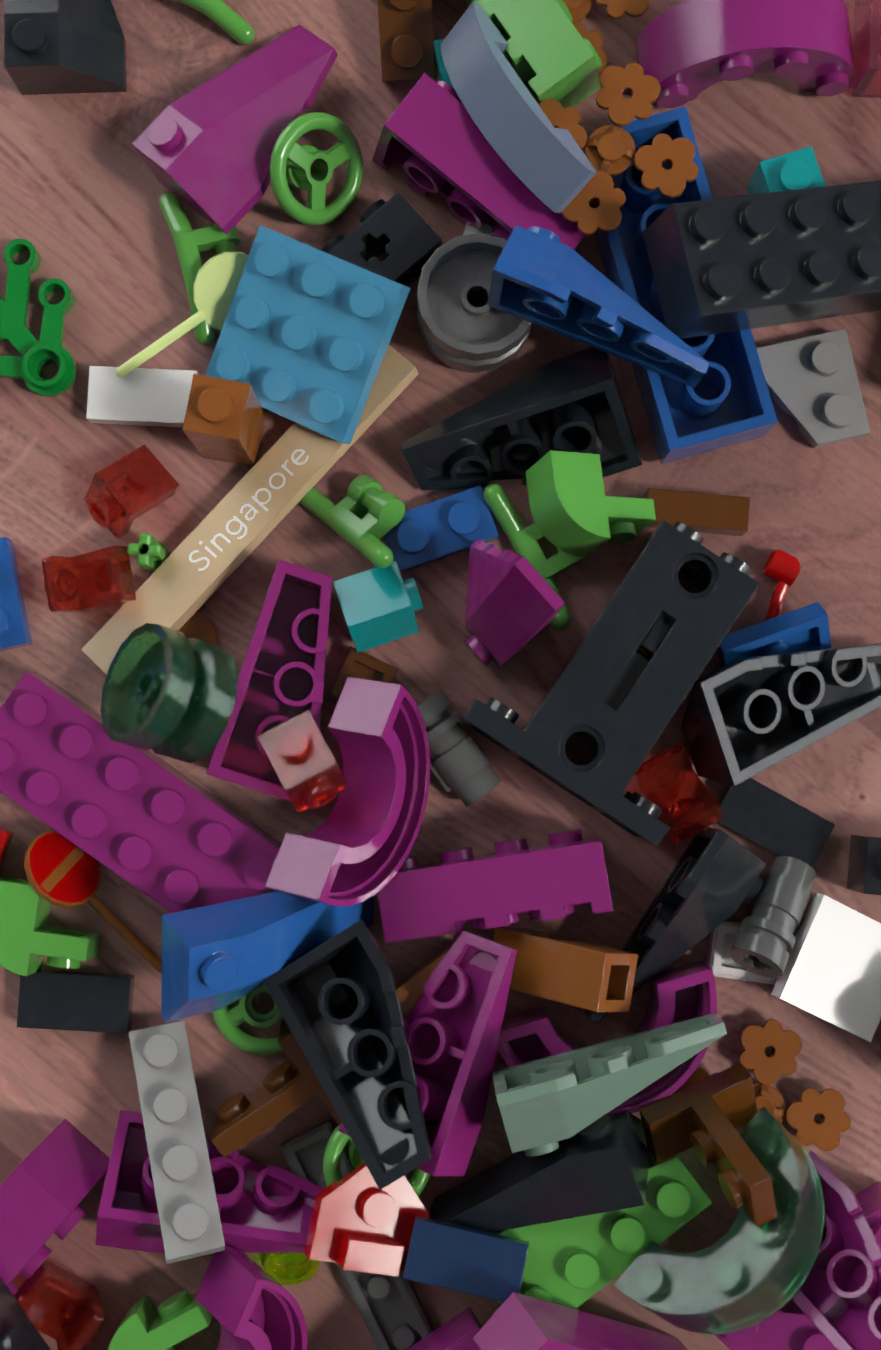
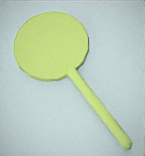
M223 252L210 258L199 269L193 284V301L198 312L116 369V375L121 378L126 376L204 320L211 327L222 330L249 255L243 252Z

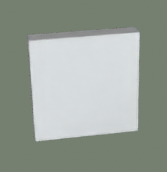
M815 893L796 935L793 951L789 953V961L783 976L777 979L771 995L861 1039L871 1042L881 1019V923L826 895Z

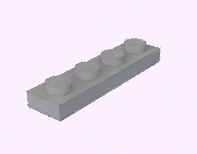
M184 1021L130 1031L129 1041L166 1264L224 1251L225 1242Z

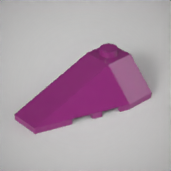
M478 538L470 545L465 630L471 636L464 642L485 666L493 660L501 669L550 625L565 602L524 556L507 549L501 552L496 545L491 543L488 546L482 539Z

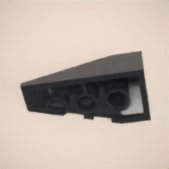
M5 0L4 67L22 95L127 92L126 39L111 0Z
M593 347L553 360L401 443L404 456L421 491L474 488L480 485L481 487H486L493 480L521 479L522 485H527L526 471L550 450L600 454L603 477L642 465L623 396L609 355Z
M881 643L738 659L697 680L693 685L681 725L697 776L736 786L880 708Z
M700 825L621 949L622 951L638 954L632 995L733 915L741 903L746 906L751 904L764 884L765 878L760 874L766 863L722 830ZM584 1009L587 1016L596 1023H599L611 1013Z
M360 920L268 977L263 982L373 1179L381 1190L430 1160L432 1152L393 972L363 920Z
M628 1111L610 1115L605 1114L574 1136L558 1141L559 1148L550 1153L530 1157L525 1155L524 1150L519 1151L435 1197L429 1218L486 1232H496L645 1205L650 1151L647 1148L642 1121Z

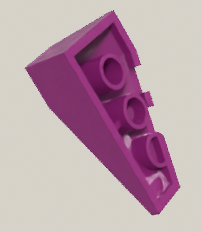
M298 25L169 104L132 143V146L164 187L175 193L182 201L227 235L265 194L271 182L268 172L276 140L283 129L296 119L301 111L311 107L338 54L334 47L303 26Z
M464 930L424 984V994L408 1016L403 1018L432 1152V1158L417 1167V1169L432 1176H464L484 1120L517 953L515 949ZM341 1122L339 1131L349 1136Z
M120 1110L97 1215L96 1245L164 1253L142 1114ZM206 1138L225 1245L239 1249L243 1253H304L316 1195L324 1188L276 1165L266 1167L239 1154V1148L224 1158L212 1141Z
M810 1151L773 1190L777 1218L756 1227L748 1216L733 1233L837 1350H881V1247L855 1194Z

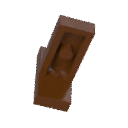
M377 0L382 82L419 81L424 73L435 80L432 0Z
M284 1019L280 1024L278 1043L294 1064L291 1065L289 1062H284L278 1065L265 1076L262 1081L263 1085L247 1096L243 1092L237 1093L219 1107L216 1112L217 1116L211 1141L224 1158L316 1096L320 1098L338 1124L341 1125L342 1121Z
M741 1063L639 1109L647 1148L657 1163L693 1147L700 1162L705 1167L712 1164L719 1173L718 1180L721 1189L734 1209L742 1206L756 1227L777 1218L771 1177L735 1129V1127L758 1117L753 1080Z

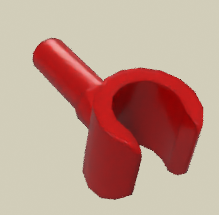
M780 549L773 550L762 571L763 575L777 581L772 590L766 620L781 615L788 589L800 572L798 559Z

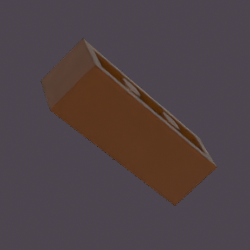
M648 488L644 494V498L653 499L656 520L645 528H657L664 520L672 526L675 521L684 523L700 533L742 536L748 531L750 497Z

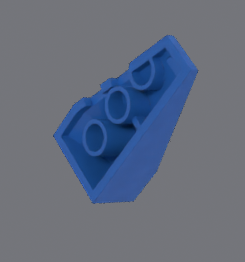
M515 225L494 267L488 306L695 388L707 372L709 362L570 246L560 243V239L556 234L541 227L531 226L527 230Z
M276 891L162 915V1019L167 1023L220 1010L264 986L263 981L356 922L363 920L367 928L373 926L374 896L355 905L333 906Z

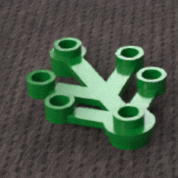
M15 239L9 242L4 250V259L8 265L5 302L0 297V340L10 341L22 356H0V378L23 379L27 387L40 396H58L71 387L76 376L75 361L72 355L62 347L65 314L74 305V294L61 279L52 278L42 283L38 291V298L44 306L40 340L38 341L26 328L31 274L35 273L39 268L41 258L31 242L25 239ZM22 250L30 251V258L25 264L17 265L14 263V258L18 252ZM57 289L64 290V299L59 304H49L48 297L52 291ZM49 363H56L58 365L56 376L51 379L42 378L43 367Z

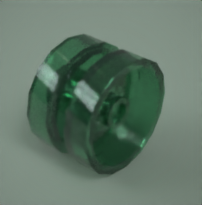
M151 623L142 625L133 630L120 645L109 666L101 699L100 712L103 729L112 741L143 750L152 749L154 753L172 759L191 763L205 757L219 742L229 724L237 698L238 675L233 657L224 647L201 639L187 638L182 632Z

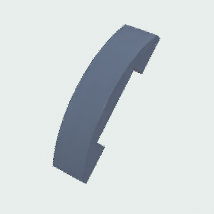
M472 2L440 44L441 55L448 76L472 120L501 159L554 213H562L597 174V171L568 129L556 128L551 124L502 53L508 46V43L480 3Z

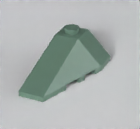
M712 1013L493 1071L495 1094L511 1152L515 1153L524 1150L525 1155L531 1157L559 1148L558 1141L574 1136L726 1035L724 1022Z

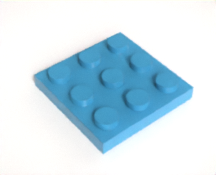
M260 225L205 376L251 384L263 408L342 444H350L411 288Z

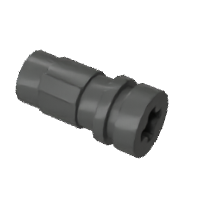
M440 689L417 705L428 735L430 758L432 759L430 769L445 790L449 792L454 789L467 807L490 792L501 780L490 767L489 760L471 735H467L459 724V721L462 719L457 711L451 713L448 707L452 703L442 689Z
M778 856L774 859L769 873L765 876L764 884L756 896L752 914L742 920L739 927L740 933L736 935L729 951L731 958L741 967L769 978L783 976L789 961V953L793 951L796 943V938L793 935L794 930L800 924L811 897L810 891L816 879L815 870L807 863L789 856Z

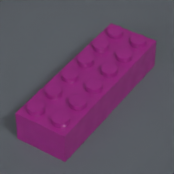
M25 672L0 707V792L171 913L276 892L265 887L272 870L273 861L282 845L281 842L44 675Z

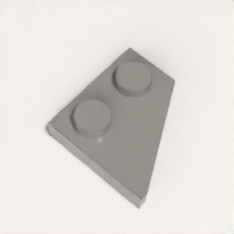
M846 329L756 348L767 387L772 392L771 399L783 413L790 415L795 420L797 430L812 448L863 438L871 433Z

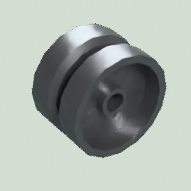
M482 233L455 237L437 248L422 268L417 289L416 312L420 336L431 354L452 369L470 373L496 370L513 360L529 339L533 323L487 305L493 270L507 243L504 238ZM479 303L484 304L483 307H476Z

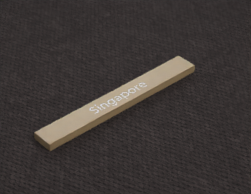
M388 345L350 444H342L295 422L81 650L116 685L124 689L417 377L419 373L416 366L392 346Z

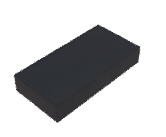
M752 778L736 786L727 785L709 818L777 857H793L807 863L811 867L816 862L835 824Z
M39 970L28 976L20 975L17 1027L127 1034L131 1031L135 975Z

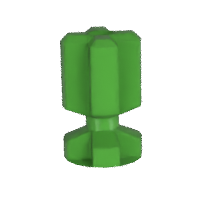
M141 533L139 543H129L127 548L128 554L136 558L137 565L149 572H154L169 557V551L166 546L147 533Z

